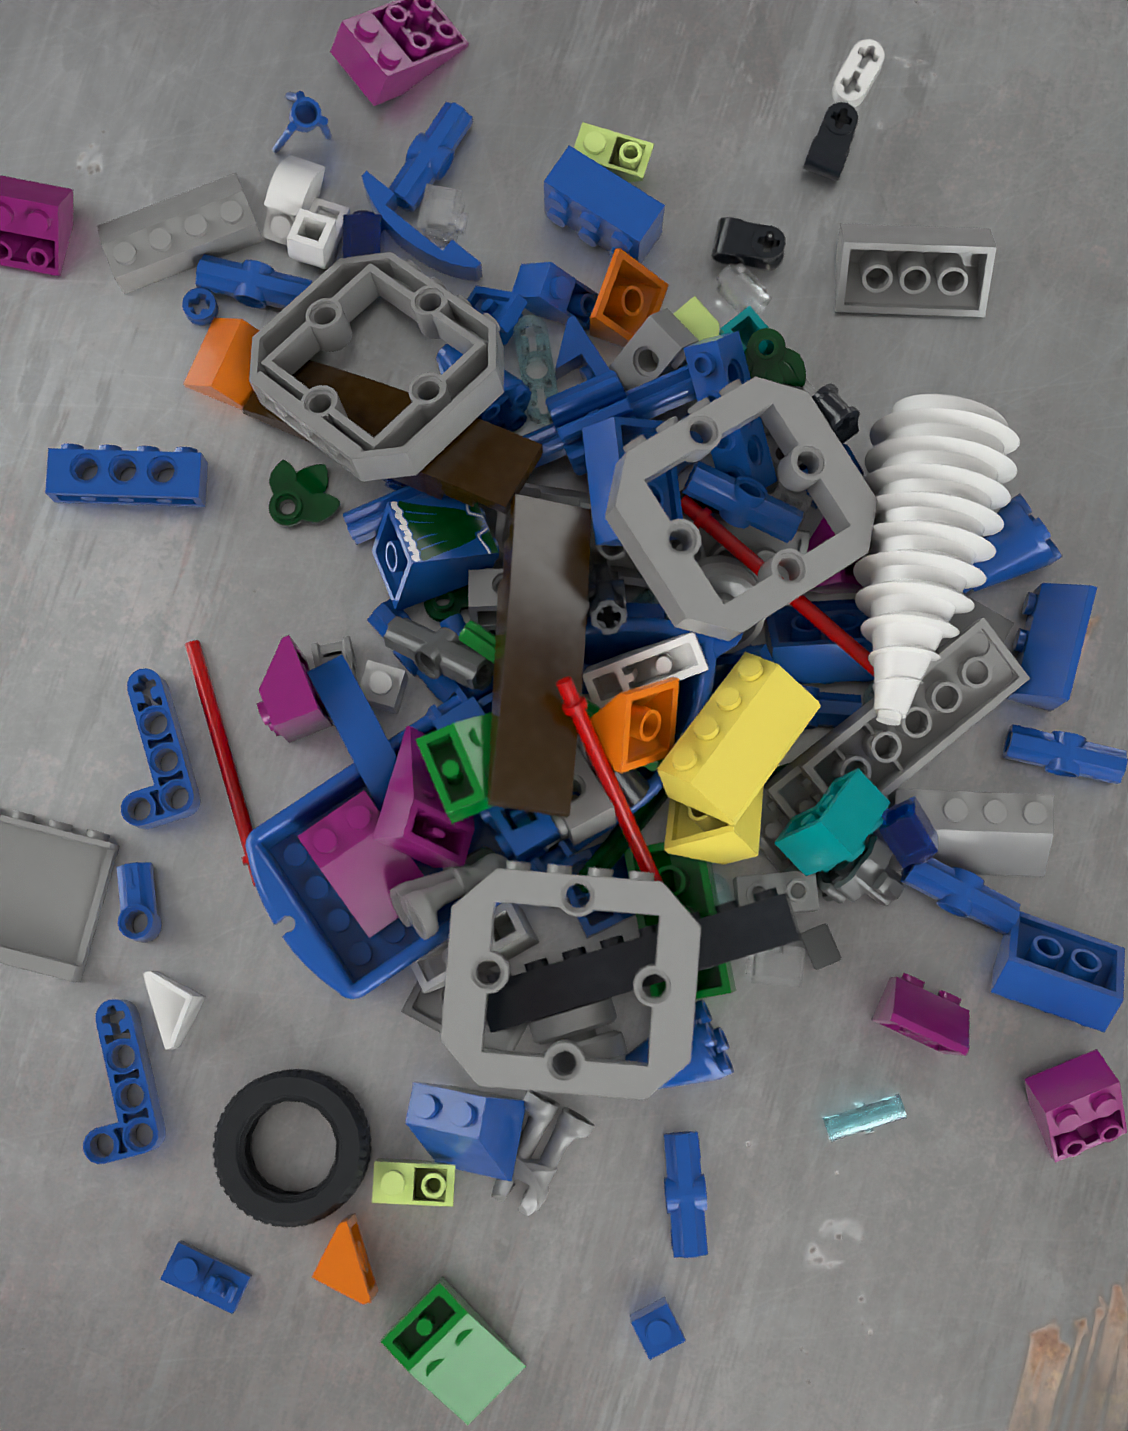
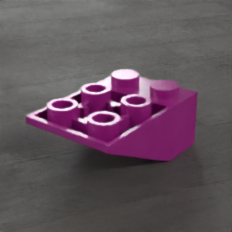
M395 0L341 21L330 53L370 102L377 106L407 92L464 50L469 43L434 0Z
M406 726L373 839L433 868L464 867L475 829L474 815L456 823H451L416 742L417 738L426 734L411 726Z

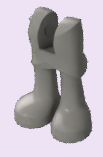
M484 846L467 855L464 867H443L441 872L412 881H405L390 890L392 905L402 923L407 927L413 925L421 938L427 940L434 936L439 929L437 911L456 899L464 897L495 869H506L508 860L502 855L495 854L487 846Z
M528 1090L524 1097V1106L529 1116L519 1140L512 1181L496 1178L492 1191V1197L504 1203L508 1193L515 1186V1179L529 1185L528 1190H525L522 1202L518 1208V1211L527 1217L533 1212L540 1210V1206L546 1200L549 1191L548 1185L557 1171V1165L567 1147L575 1138H587L595 1126L594 1123L568 1107H564L539 1159L531 1158L541 1137L560 1107V1104L555 1100Z

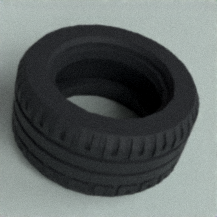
M304 1069L282 1070L264 1075L239 1090L232 1097L230 1103L226 1105L225 1111L221 1113L220 1121L216 1126L217 1131L214 1132L215 1140L212 1147L214 1148V1152H212L215 1161L214 1168L217 1169L215 1173L220 1180L221 1187L225 1189V1194L230 1197L231 1202L235 1203L237 1208L244 1211L248 1217L251 1215L256 1221L284 1228L313 1224L341 1208L353 1196L364 1179L368 1163L370 1162L372 1148L370 1143L372 1142L370 1126L368 1127L365 1112L352 1092H349L348 1088L330 1076ZM282 1102H302L317 1109L330 1123L336 1140L335 1161L328 1176L318 1186L302 1192L284 1191L268 1183L256 1169L251 1154L252 1134L260 1117L271 1107Z

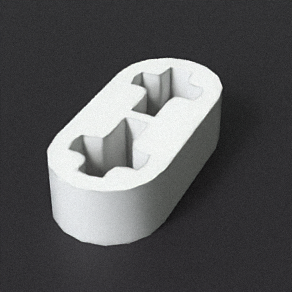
M865 39L853 47L834 82L832 97L835 103L845 102L855 108L864 100L881 70L885 57L884 49L877 41ZM867 53L873 56L872 61L867 63L864 70L859 68L862 57H865ZM854 78L857 80L855 91H852L850 95L843 93L844 87H848Z

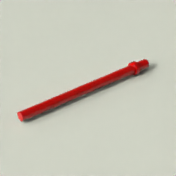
M685 495L681 500L682 512L694 521L693 524L698 529L701 527L758 576L759 569L765 561L712 517V510L708 507L703 509L692 498ZM804 595L789 603L874 676V667L868 660L870 652Z
M193 640L184 645L245 855L241 857L244 866H248L253 887H256L245 847L246 839L253 830L252 822L199 640Z
M571 677L560 679L556 686L564 701L562 709L566 716H571L601 785L614 806L616 818L640 871L654 873V881L663 882L587 714L586 708L588 703L585 697L579 696Z

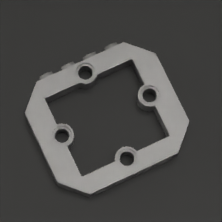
M392 252L340 258L252 337L249 382L263 406L359 480L370 481L414 476L504 393V346L499 334L500 326L490 314L484 313L482 315L465 297L462 295L455 296L450 293L436 277L429 278L421 273L418 266L411 260L406 259L404 261ZM381 296L414 319L424 336L430 339L441 338L463 355L442 375L427 372L414 378L408 389L412 403L373 438L348 419L339 396L333 388L319 385L308 389L292 377V375L320 349L326 352H335L346 347L353 335L349 323L377 297Z
M754 377L744 384L739 379L731 382L719 391L720 398L710 402L708 397L690 407L687 410L690 415L678 421L676 416L671 417L655 429L658 434L646 440L644 435H641L623 447L625 454L615 465L605 514L607 522L674 627L726 641L732 640L869 552L872 525L877 505V498H875L874 493L809 392L759 377ZM760 416L785 455L777 467V475L780 482L791 491L801 492L807 490L835 533V536L804 555L795 549L786 548L780 550L761 565L758 572V584L723 604L693 557L701 545V535L698 528L686 519L670 521L647 483L683 461L697 462L702 460L722 438ZM690 431L699 433L703 439V444L695 442L690 435ZM797 461H801L807 466L808 474L799 469ZM669 536L675 537L681 542L683 551L673 549L669 543ZM778 566H782L788 571L789 581L779 575Z
M507 861L506 869H495L452 906L440 1041L478 1086L646 1100L691 1062L701 927L663 882L654 881V873L630 871L629 879L613 878L612 869L589 868L588 876L572 875V866L548 864L547 872L531 871V863ZM582 884L588 888L590 900L587 905L576 908L568 903L566 893L570 886ZM496 902L561 907L568 915L575 917L585 916L592 912V910L659 915L655 964H647L640 968L635 974L633 981L634 993L638 1000L644 1005L652 1007L647 1062L585 1057V1053L580 1045L568 1039L558 1040L551 1044L546 1054L484 1049L488 993H495L502 989L509 980L511 973L507 958L500 952L492 950ZM491 960L498 964L501 972L498 981L487 983L479 977L478 968L481 962ZM658 974L665 979L666 986L662 994L652 997L644 993L642 983L646 976ZM560 1051L571 1052L577 1060L576 1067L570 1072H560L553 1064V1057L556 1053Z

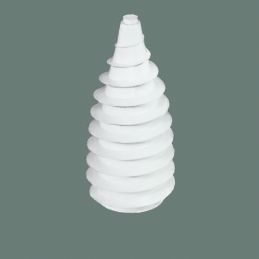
M920 394L903 398L894 404L891 414L883 416L870 429L869 437L873 448L865 456V466L869 474L864 479L874 493L875 498H877V505L872 525L869 552L855 564L853 573L856 580L864 587L856 594L855 603L859 610L870 618L861 625V632L873 645V651L869 654L868 660L874 667V712L877 714L876 720L887 725H900L901 719L906 717L919 684H923L921 679L930 662L941 659L935 651L942 638H952L960 634L959 630L949 623L953 614L967 613L975 608L973 601L964 596L962 592L964 589L975 588L986 582L985 574L973 566V563L990 560L996 554L995 547L983 537L994 535L1003 529L1004 521L993 510L1000 509L1011 501L1009 491L1002 484L1011 481L1018 471L1015 463L1004 454L1015 451L1020 446V439L1008 427L1004 417L982 403L958 396Z

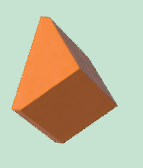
M616 248L590 317V336L625 347L646 319L660 311L669 284L624 250Z
M213 318L183 385L242 410L254 392L249 382L252 337L260 330L243 319Z
M670 677L621 692L590 718L605 754L616 772L624 773L664 759L674 747L679 678Z
M354 1213L345 1217L338 1224L312 1278L364 1305L372 1302L379 1290L357 1217Z

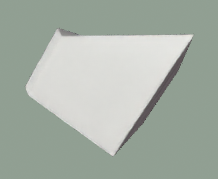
M145 972L143 977L165 1050L178 1048L182 1045L206 996L160 972Z

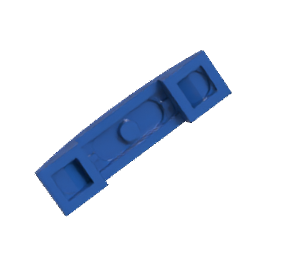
M368 171L362 175L365 192L373 213L388 235L403 250L416 260L440 273L469 281L478 282L483 275L479 260L454 240H451L441 250L395 213L398 206L394 192Z
M341 654L308 671L307 674L379 812H381L397 756L349 665Z

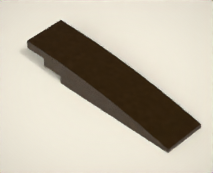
M308 360L292 375V377L308 389L319 385L333 388L339 396L348 419L373 438L412 403L407 391L312 360ZM255 391L242 408L243 414L311 443L263 406ZM476 418L417 475L392 479L440 500L446 495L471 507H474L476 502L507 515L511 508L513 497L515 494L520 493L541 458L543 445Z
M515 494L511 501L509 537L504 544L503 579L498 585L487 805L566 818L570 815L578 732L571 716H566L562 709L564 701L556 683L562 678L571 677L579 696H581L588 601L591 509Z

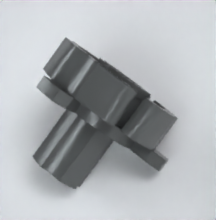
M881 824L877 830L867 836L863 842L866 847L855 860L851 862L844 860L837 863L827 872L822 870L816 872L817 887L822 890L823 899L827 902L835 900L841 904L846 898L854 902L864 894H867L878 904L888 906L892 901L900 897L905 887L900 881L901 875L888 866L893 849L888 845L891 841V836L885 832L886 827Z

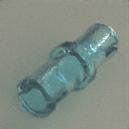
M896 1094L893 1097L867 1105L864 1102L857 1103V1108L828 1118L824 1117L823 1121L830 1141L835 1142L837 1139L865 1131L866 1135L873 1133V1128L900 1119H906L907 1114L900 1095Z

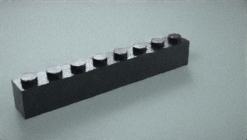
M772 888L753 894L755 902L739 906L737 899L714 906L716 914L701 918L699 911L690 913L701 927L698 971L802 940L788 893L778 895L777 888ZM658 924L638 929L639 937L632 940L624 941L622 934L599 941L602 949L587 953L585 946L563 952L564 960L550 965L547 958L524 964L526 972L511 976L510 973L509 980L502 989L495 993H488L486 1019L490 1032L494 1033L634 991L633 981L638 970L647 964H655ZM501 972L487 975L488 982L494 983L498 981ZM650 974L643 980L642 988L664 982L665 979L661 975Z

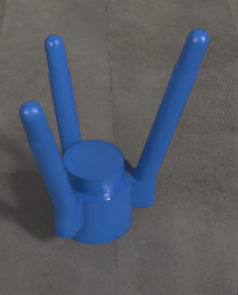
M298 91L297 93L287 92L286 98L295 102L289 113L290 123L273 146V152L278 153L296 130L310 132L318 126L324 137L331 139L332 134L327 124L328 119L321 115L319 104L314 99L305 97L303 91Z

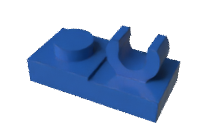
M181 1240L177 1243L160 1280L233 1314L252 1274Z

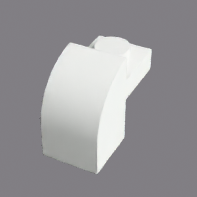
M292 155L279 164L271 179L264 206H267L268 209L262 237L287 245V236L299 209L309 210L314 197L319 198L325 166Z
M314 197L309 210L300 208L287 236L289 257L326 270L330 268L337 258V246L350 218V208Z

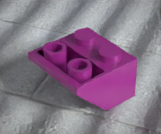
M0 175V265L59 276L62 272L73 228V189Z
M1097 1049L1024 1079L1029 1106L1055 1163L1068 1157L1078 1156L1085 1150L1105 1142L1114 1141L1119 1136L1128 1133L1120 1081Z

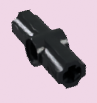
M607 563L594 564L593 569L589 572L587 618L591 617L592 626L598 627L603 634H615L620 626L627 622L624 579H619L618 571L612 570Z

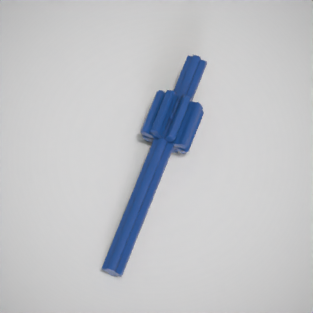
M688 365L626 392L617 373L610 370L548 397L545 404L553 423L523 435V437L543 445V454L535 468L567 455L577 476L587 474L582 428L611 417L649 420L697 399ZM407 485L343 513V518L347 524L350 536L358 545L376 537L387 502L433 496Z

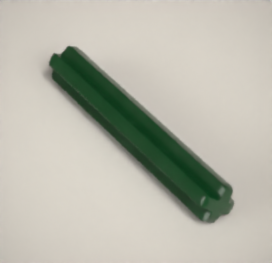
M664 787L643 807L633 813L640 831L644 829L668 799ZM620 824L614 828L577 875L588 876L589 868L612 869L629 847ZM575 884L583 893H590L586 886Z

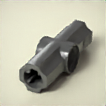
M396 616L388 623V629L383 636L386 647L414 660L418 669L427 677L438 679L441 675H444L473 690L479 689L483 691L490 685L494 674V663L475 650L464 646V643L459 640V636L451 629L442 627L435 632L406 617L401 618L399 616Z

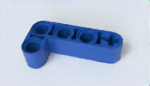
M147 668L139 669L129 677L127 691L154 785L128 794L122 801L121 814L125 821L135 827L152 829L190 817L199 809L201 800L169 686L155 671ZM148 681L155 685L150 689L152 700L158 705H152L150 698L141 692L146 689V682ZM158 716H165L167 719L166 729L160 734H152L150 728L152 721ZM168 753H176L178 762L175 768L170 771H163L161 768L162 758ZM179 789H186L188 792L187 803L185 806L175 809L171 803L172 795ZM147 800L151 807L150 814L143 820H137L134 816L135 806L139 802Z
M112 999L103 1002L95 1014L96 1026L118 1118L117 1123L98 1127L85 1136L83 1142L84 1154L91 1162L96 1164H106L152 1151L160 1147L166 1136L165 1123L137 1007L132 1002L124 999ZM116 1010L124 1011L125 1018L121 1019L119 1024L111 1023L110 1016L115 1015ZM130 1033L131 1038L114 1040L113 1035ZM124 1045L130 1046L135 1053V1059L129 1067L123 1066L118 1059L119 1050ZM132 1084L139 1085L144 1092L143 1101L139 1106L132 1105L127 1098L128 1088ZM141 1123L147 1124L153 1132V1138L148 1145L141 1144L136 1138V1130ZM103 1133L109 1135L114 1142V1148L108 1156L102 1154L97 1147L98 1138Z

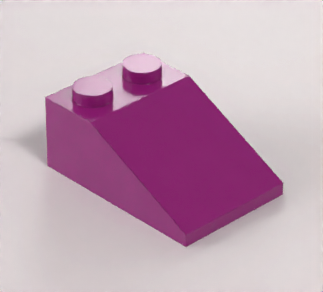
M363 790L297 837L364 932L371 938L399 918L391 902L390 890L405 881H412L424 877V875L410 856L373 839L380 812L365 790Z
M903 973L901 978L897 976L890 977L871 1020L943 1054L966 1056L969 1051L970 1010L959 1006L962 999L943 990H939L938 995L924 990V981L906 973Z

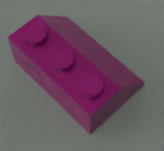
M290 635L281 638L259 688L263 701L256 704L265 726L268 725L271 731L274 730L276 736L281 735L289 743L329 728L332 724L327 715L326 708L307 674L310 671L307 660Z

